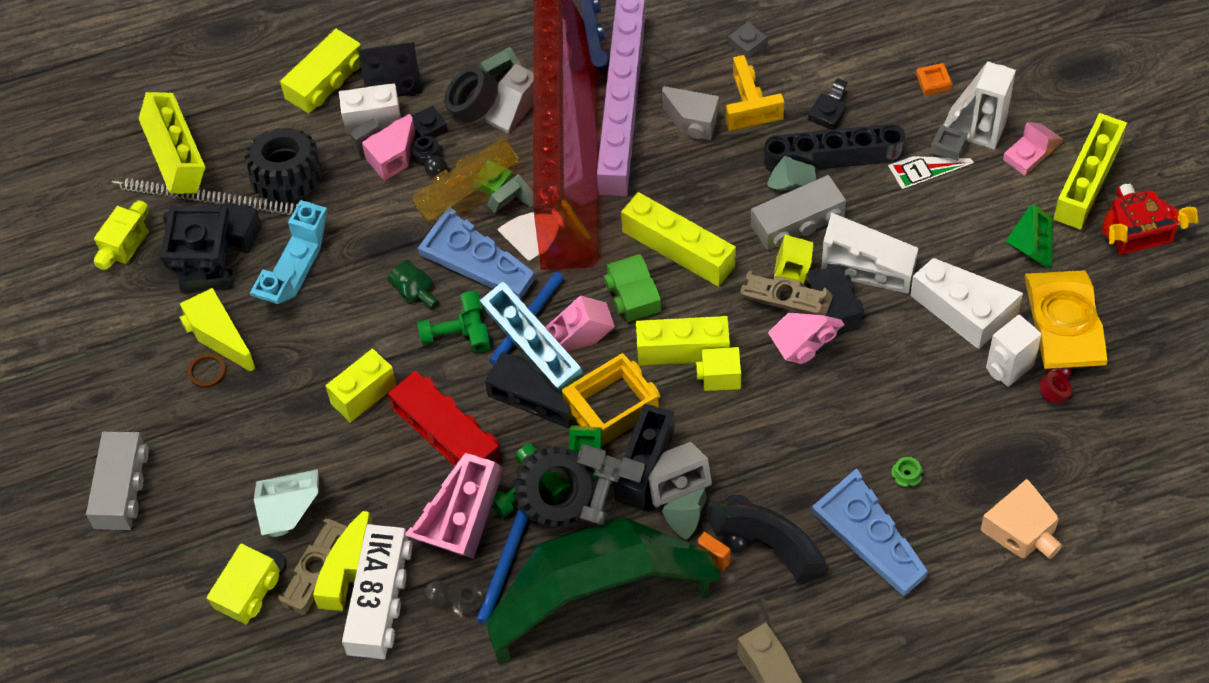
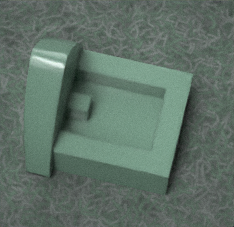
M511 47L481 62L480 68L491 77H494L506 70L510 71L515 64L522 65Z
M784 156L773 170L767 186L780 191H793L816 180L815 166Z
M517 174L491 195L487 205L496 213L515 197L530 207L536 204L538 200L528 184Z
M705 488L668 502L662 510L670 527L685 540L693 534L700 520L701 511L707 500Z

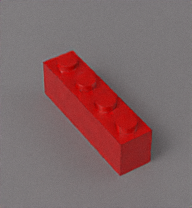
M414 371L388 392L391 409L454 467L465 453L493 461L497 464L501 461L500 443L491 433L485 434L470 414L464 415L449 395L444 397L429 377L423 378L418 372Z

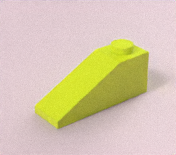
M213 288L180 303L184 315L179 318L187 333L193 331L200 343L249 371L256 369L248 348Z

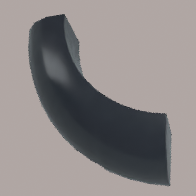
M713 501L707 505L705 510L716 537L736 536L752 541L757 538L773 547V553L789 568L796 582L826 576L829 568L816 545L797 525L781 514L760 505L741 501Z

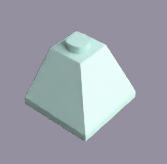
M318 469L256 482L254 503L261 535L270 534L271 537H277L287 534L290 529H294L318 494Z

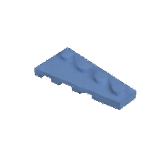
M450 206L447 207L418 247L419 255L494 289L504 281L520 300L535 280L532 270L509 252H504L498 248L495 241L488 236L484 237L475 230V226L468 220L464 221L457 216L456 211Z
M856 468L813 505L811 513L905 597L927 577L928 571L907 540L901 537L895 528L894 521L889 514L886 515L878 503V498L872 489H868L862 480L863 476Z

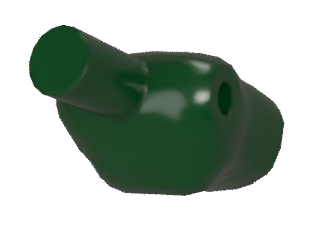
M410 260L400 263L389 273L387 281L399 292L404 301L411 303L420 299L430 310L438 306L439 301L429 292L433 286L432 279Z

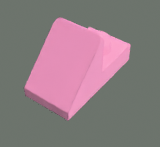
M1027 122L1023 137L1004 153L1003 160L1026 176L1063 143V139L1041 123Z

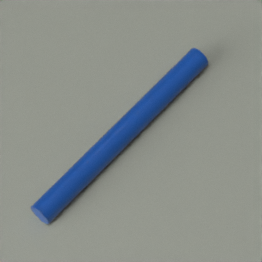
M554 272L528 307L535 317L564 280L563 275L559 272ZM508 336L505 337L490 357L489 362L493 366L501 352L509 354L515 346Z
M520 509L477 617V621L483 625H487L486 622L494 612L528 522L524 511H520Z

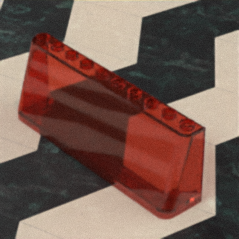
M534 0L533 210L541 270L589 268L599 260L596 67L591 61L584 20L573 0Z

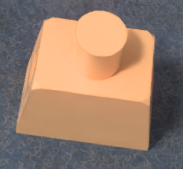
M1027 479L983 516L980 530L1020 558H1026L1037 548L1048 559H1051L1062 548V544L1052 536L1059 520L1056 513Z

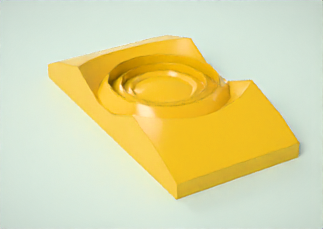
M1083 270L1025 274V283L1035 328L1042 333L1039 347L1044 369L1107 365L1103 325L1097 315L1093 285L1087 272Z

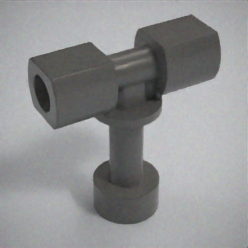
M582 444L576 463L594 468L593 475L598 476L599 480L590 507L583 506L580 518L604 526L608 513L602 510L611 482L618 483L620 477L640 482L645 464L625 457L617 459L605 455L606 451Z

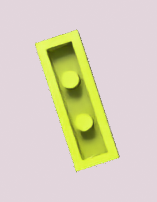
M335 29L280 81L284 98L310 114L314 109L321 106L335 89L340 88L354 71L360 69L361 64L358 50L362 49L361 43Z
M728 316L636 321L638 366L696 363V361H702V349L730 347Z

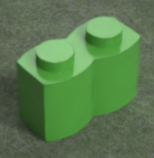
M641 254L607 264V274L603 275L608 292L613 291L616 296L613 298L618 315L623 314L626 321L630 322L661 312L659 293Z

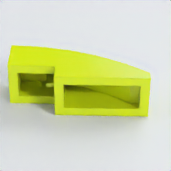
M363 511L349 524L328 554L313 593L318 609L344 610L349 582L355 583L367 524L373 525L369 512Z

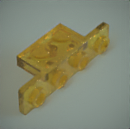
M502 137L473 157L469 154L455 163L457 167L449 173L447 170L440 172L432 179L434 183L414 195L411 201L425 221L429 222L517 163L519 157L507 140Z

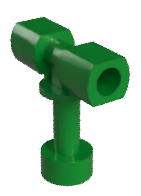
M469 291L461 294L464 312L458 313V320L430 325L429 319L418 321L417 325L421 344L434 343L433 337L462 331L463 337L469 336L473 353H482L490 350L486 324H482L481 321L483 312L478 291Z
M530 443L516 452V461L519 465L523 464V459L527 455L533 454V451L536 450ZM546 470L542 474L538 490L541 491L543 489L555 503H559L570 494V485L557 471L551 473L549 470ZM515 487L505 494L501 491H497L491 507L503 519L514 511L512 504L517 501L513 496Z

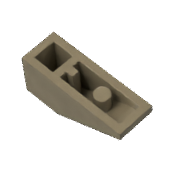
M767 623L738 638L737 655L756 683H802L785 649Z

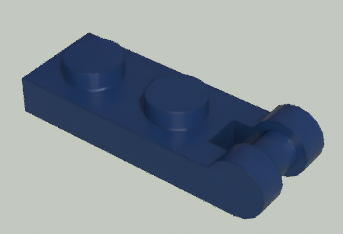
M580 0L591 61L598 70H608L610 57L604 52L602 40H606L604 24H599L597 13L601 12L600 0Z

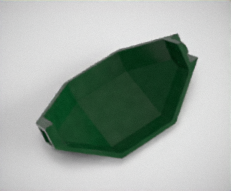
M626 517L607 522L604 526L598 525L540 543L486 622L498 665L511 661L508 648L511 643L564 604L578 598L651 575L695 580L702 599L708 598L709 585L713 584L714 581L721 580L710 551Z

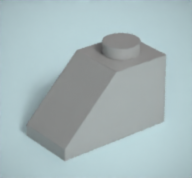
M515 64L498 84L497 97L487 113L486 123L510 134L541 97L539 75Z
M663 86V109L680 132L685 136L695 139L711 140L719 115V96Z
M692 442L663 452L648 478L652 501L655 507L712 485L708 458Z

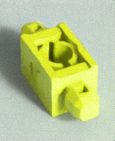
M138 200L129 209L117 206L94 237L99 248L94 257V264L97 268L106 270L115 261L123 264L128 263L149 233L144 223L149 213V207L145 202Z

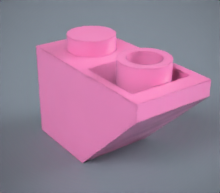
M408 114L402 119L394 121L387 128L369 136L367 140L362 142L365 159L384 181L404 170L409 165L411 144L416 136L412 116Z
M580 295L545 328L568 352L596 344L615 325L606 302Z
M788 313L768 334L785 360L803 364L811 360L815 356V352L824 343L831 341L836 336L837 331L844 326V323L840 319L824 315Z

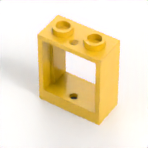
M624 353L562 389L563 401L571 408V415L579 426L602 427V446L636 426L644 404L659 408L658 398H660L658 389L652 382H646L642 377V371L634 360L630 362ZM623 378L641 402L604 424L585 400Z

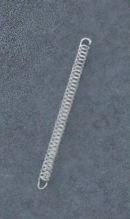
M128 178L125 180L124 189L121 186L122 182L112 181V183L120 184L121 189H126L127 191L132 190L134 180L131 179L130 189L128 190ZM136 180V183H135V188H136V189H135V190H132V191H133V192H134V191H137L138 193H139V192H142V193L147 192V193H148L147 190H148V187H149V182H148V181L146 182V191L143 192L142 189H143V186H144V181H143V180L141 181V185H140L141 190L138 191L137 188H138V185H139V181ZM152 182L150 193L153 195L157 193L158 196L163 195L164 184L161 185V193L158 194L159 183L156 184V193H153L154 182ZM166 187V194L163 195V196H166V195H167L168 197H171V196H172L173 198L178 197L179 199H180V198H183V199H187V198H188V200H191V199H189V197H188V196H189V193H187V197H186V198L183 197L184 193L182 194L181 197L178 196V193H176L177 195H176L175 197L173 196V193H171V195L169 196V195H168L169 190H167V189H168L167 187ZM198 189L197 199L199 202L204 201L205 190L202 192V200H199L200 189ZM209 190V191H208V194H207V201H208L209 203H212V202L209 201V198H210V190ZM215 191L213 192V196H212V197H213V200H212V202H214V199H215V195H216V192H215ZM219 192L217 203L223 204L225 203L226 193L223 194V202L220 203L221 193ZM231 194L228 196V203H230ZM235 194L234 197H233V203H234V204H235V201H236V194ZM241 195L239 196V199H238V203H239L238 205H240V202H241ZM246 196L244 197V204H246ZM252 197L249 198V206L251 205ZM257 198L254 199V207H253V208H255V209H256ZM261 198L260 201H259V208H258L257 210L260 209L261 211L266 210V212L271 211V212L273 213V212L276 211V213H280V212L282 213L283 202H281V204H280V211L277 212L276 209H277L278 201L275 202V210H274V211L271 210L273 201H270V209L267 211V210H266L267 199L265 200L264 209L262 210V209H261L262 198ZM287 202V203H286V206H285V212L282 213V214H285V213H286L287 215L293 214V213H292L293 203L291 204V211H290V213L288 214V213H287L288 202Z

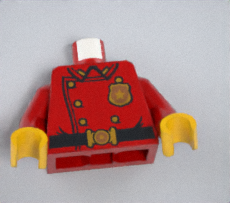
M1124 184L1116 190L1118 198L1113 200L1111 210L1105 214L1102 234L1109 239V244L1116 243L1119 255L1173 243L1178 225H1181L1182 229H1186L1189 226L1188 223H1199L1198 212L1195 207L1176 209L1164 200L1159 199L1156 193L1151 190L1136 194L1132 184Z

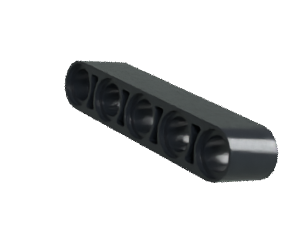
M888 124L774 135L769 137L764 143V167L769 172H773L784 156L815 166V170L896 162L903 156L905 131L898 125Z

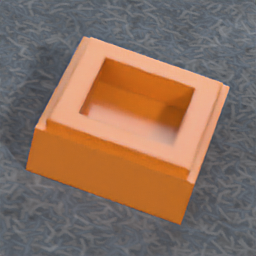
M944 63L917 68L916 76L924 96L952 90L953 84Z
M703 532L698 539V547L710 551L716 568L724 571L730 564V548L706 532Z

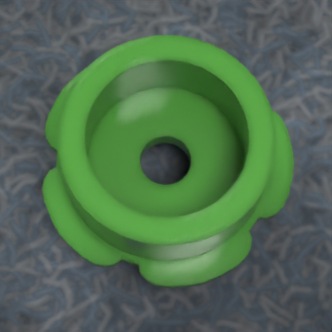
M903 457L892 467L891 473L896 478L895 481L898 485L903 487L908 485L916 486L922 480L921 474L923 469L916 459ZM904 472H910V475H905Z

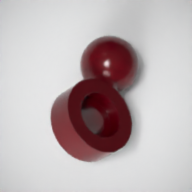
M1072 367L1047 369L1048 374L1039 382L1041 394L1047 401L1061 404L1072 394L1071 384L1067 380L1072 373Z

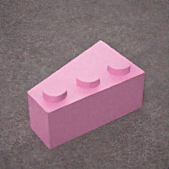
M465 453L441 485L442 488L431 503L429 502L426 505L422 516L413 528H409L405 536L474 559L504 468L493 461Z

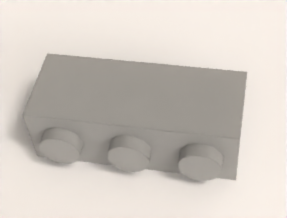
M827 175L751 208V227L766 250L769 251L781 246L784 235L796 238L808 236L816 229L828 225L831 213L845 217L846 199L830 176Z
M102 432L86 516L93 529L131 530L132 520L137 518L138 501L136 498L138 490L141 491L144 481L143 473L141 472L142 465L148 460V446L143 443L139 432Z

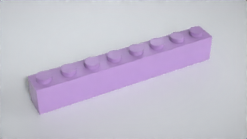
M616 0L597 170L598 195L627 196L645 26V0Z

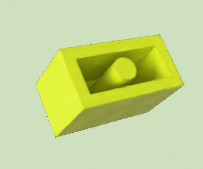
M372 348L325 386L331 405L351 423L395 388L397 384L392 366Z
M240 544L206 598L215 610L247 625L251 617L253 618L259 613L262 599L267 591L275 587L279 579L280 570L272 558Z

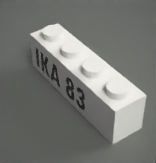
M367 524L342 639L346 655L385 659L387 648L393 647L395 631L394 628H391L393 618L399 617L401 606L400 599H397L399 588L404 589L406 583V570L403 569L405 560H410L412 553V541H409L407 536H405V528Z

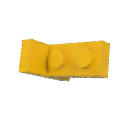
M744 55L733 57V76L742 102L726 105V125L728 131L784 120V100L782 94L763 97L760 87H755L754 84L755 72L753 66H748Z

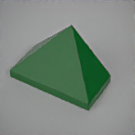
M1036 205L1029 206L1006 242L1047 269L1052 267L1053 218Z

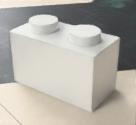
M395 83L339 91L341 114L346 134H350L358 126L367 123L371 119H374L380 125V129H385L394 121L401 119Z
M1019 314L992 336L986 365L990 375L998 381L1001 380L1007 387L1011 386L1034 367L1042 335L1041 332Z

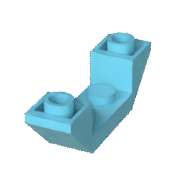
M300 200L288 222L292 235L273 272L262 269L250 292L251 296L276 304L296 297L320 252L328 212L326 207Z

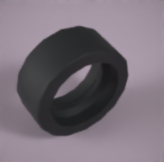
M471 66L460 71L450 82L444 97L446 109L465 123L481 119L495 102L498 93L497 82L477 66ZM477 87L472 97L465 102L470 92Z

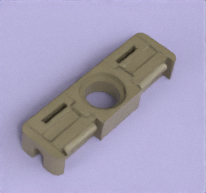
M753 270L747 273L745 279L748 283L747 285H742L740 291L750 301L802 314L826 316L833 295L826 288L823 291L807 288L803 283L775 276L773 280L760 277ZM792 287L791 297L781 301V292L785 288Z
M331 519L323 521L325 526H323L313 546H308L294 569L295 575L284 592V597L279 595L282 607L288 610L292 607L299 615L307 614L315 600L313 593L320 571L317 573L308 572L306 569L308 564L314 560L324 563L334 544L347 528V526Z

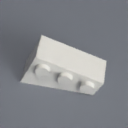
M987 62L951 107L943 126L967 132V141L995 150L1006 125L1016 70L1004 65Z
M831 213L823 241L821 270L841 265L844 274H849L852 282L909 294L916 267L918 248Z
M935 258L913 275L910 294L911 297L978 349L1019 313L1023 295L1022 292Z

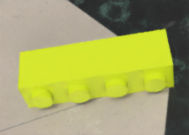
M146 92L139 121L169 193H198L205 165L174 94Z
M1099 113L1058 198L1053 220L1080 230L1082 229L1122 144L1127 122Z
M638 192L621 211L623 233L719 287L735 268L736 247L647 196Z

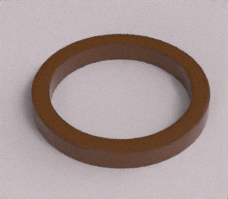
M215 354L199 355L188 366L190 381L200 388H210L217 385L223 380L226 373L224 361ZM205 359H213L220 363L221 372L213 381L199 382L193 378L192 371L198 362Z

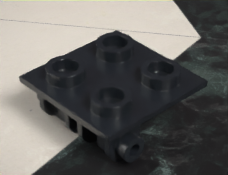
M414 42L358 50L365 87L395 83L398 96L422 93Z

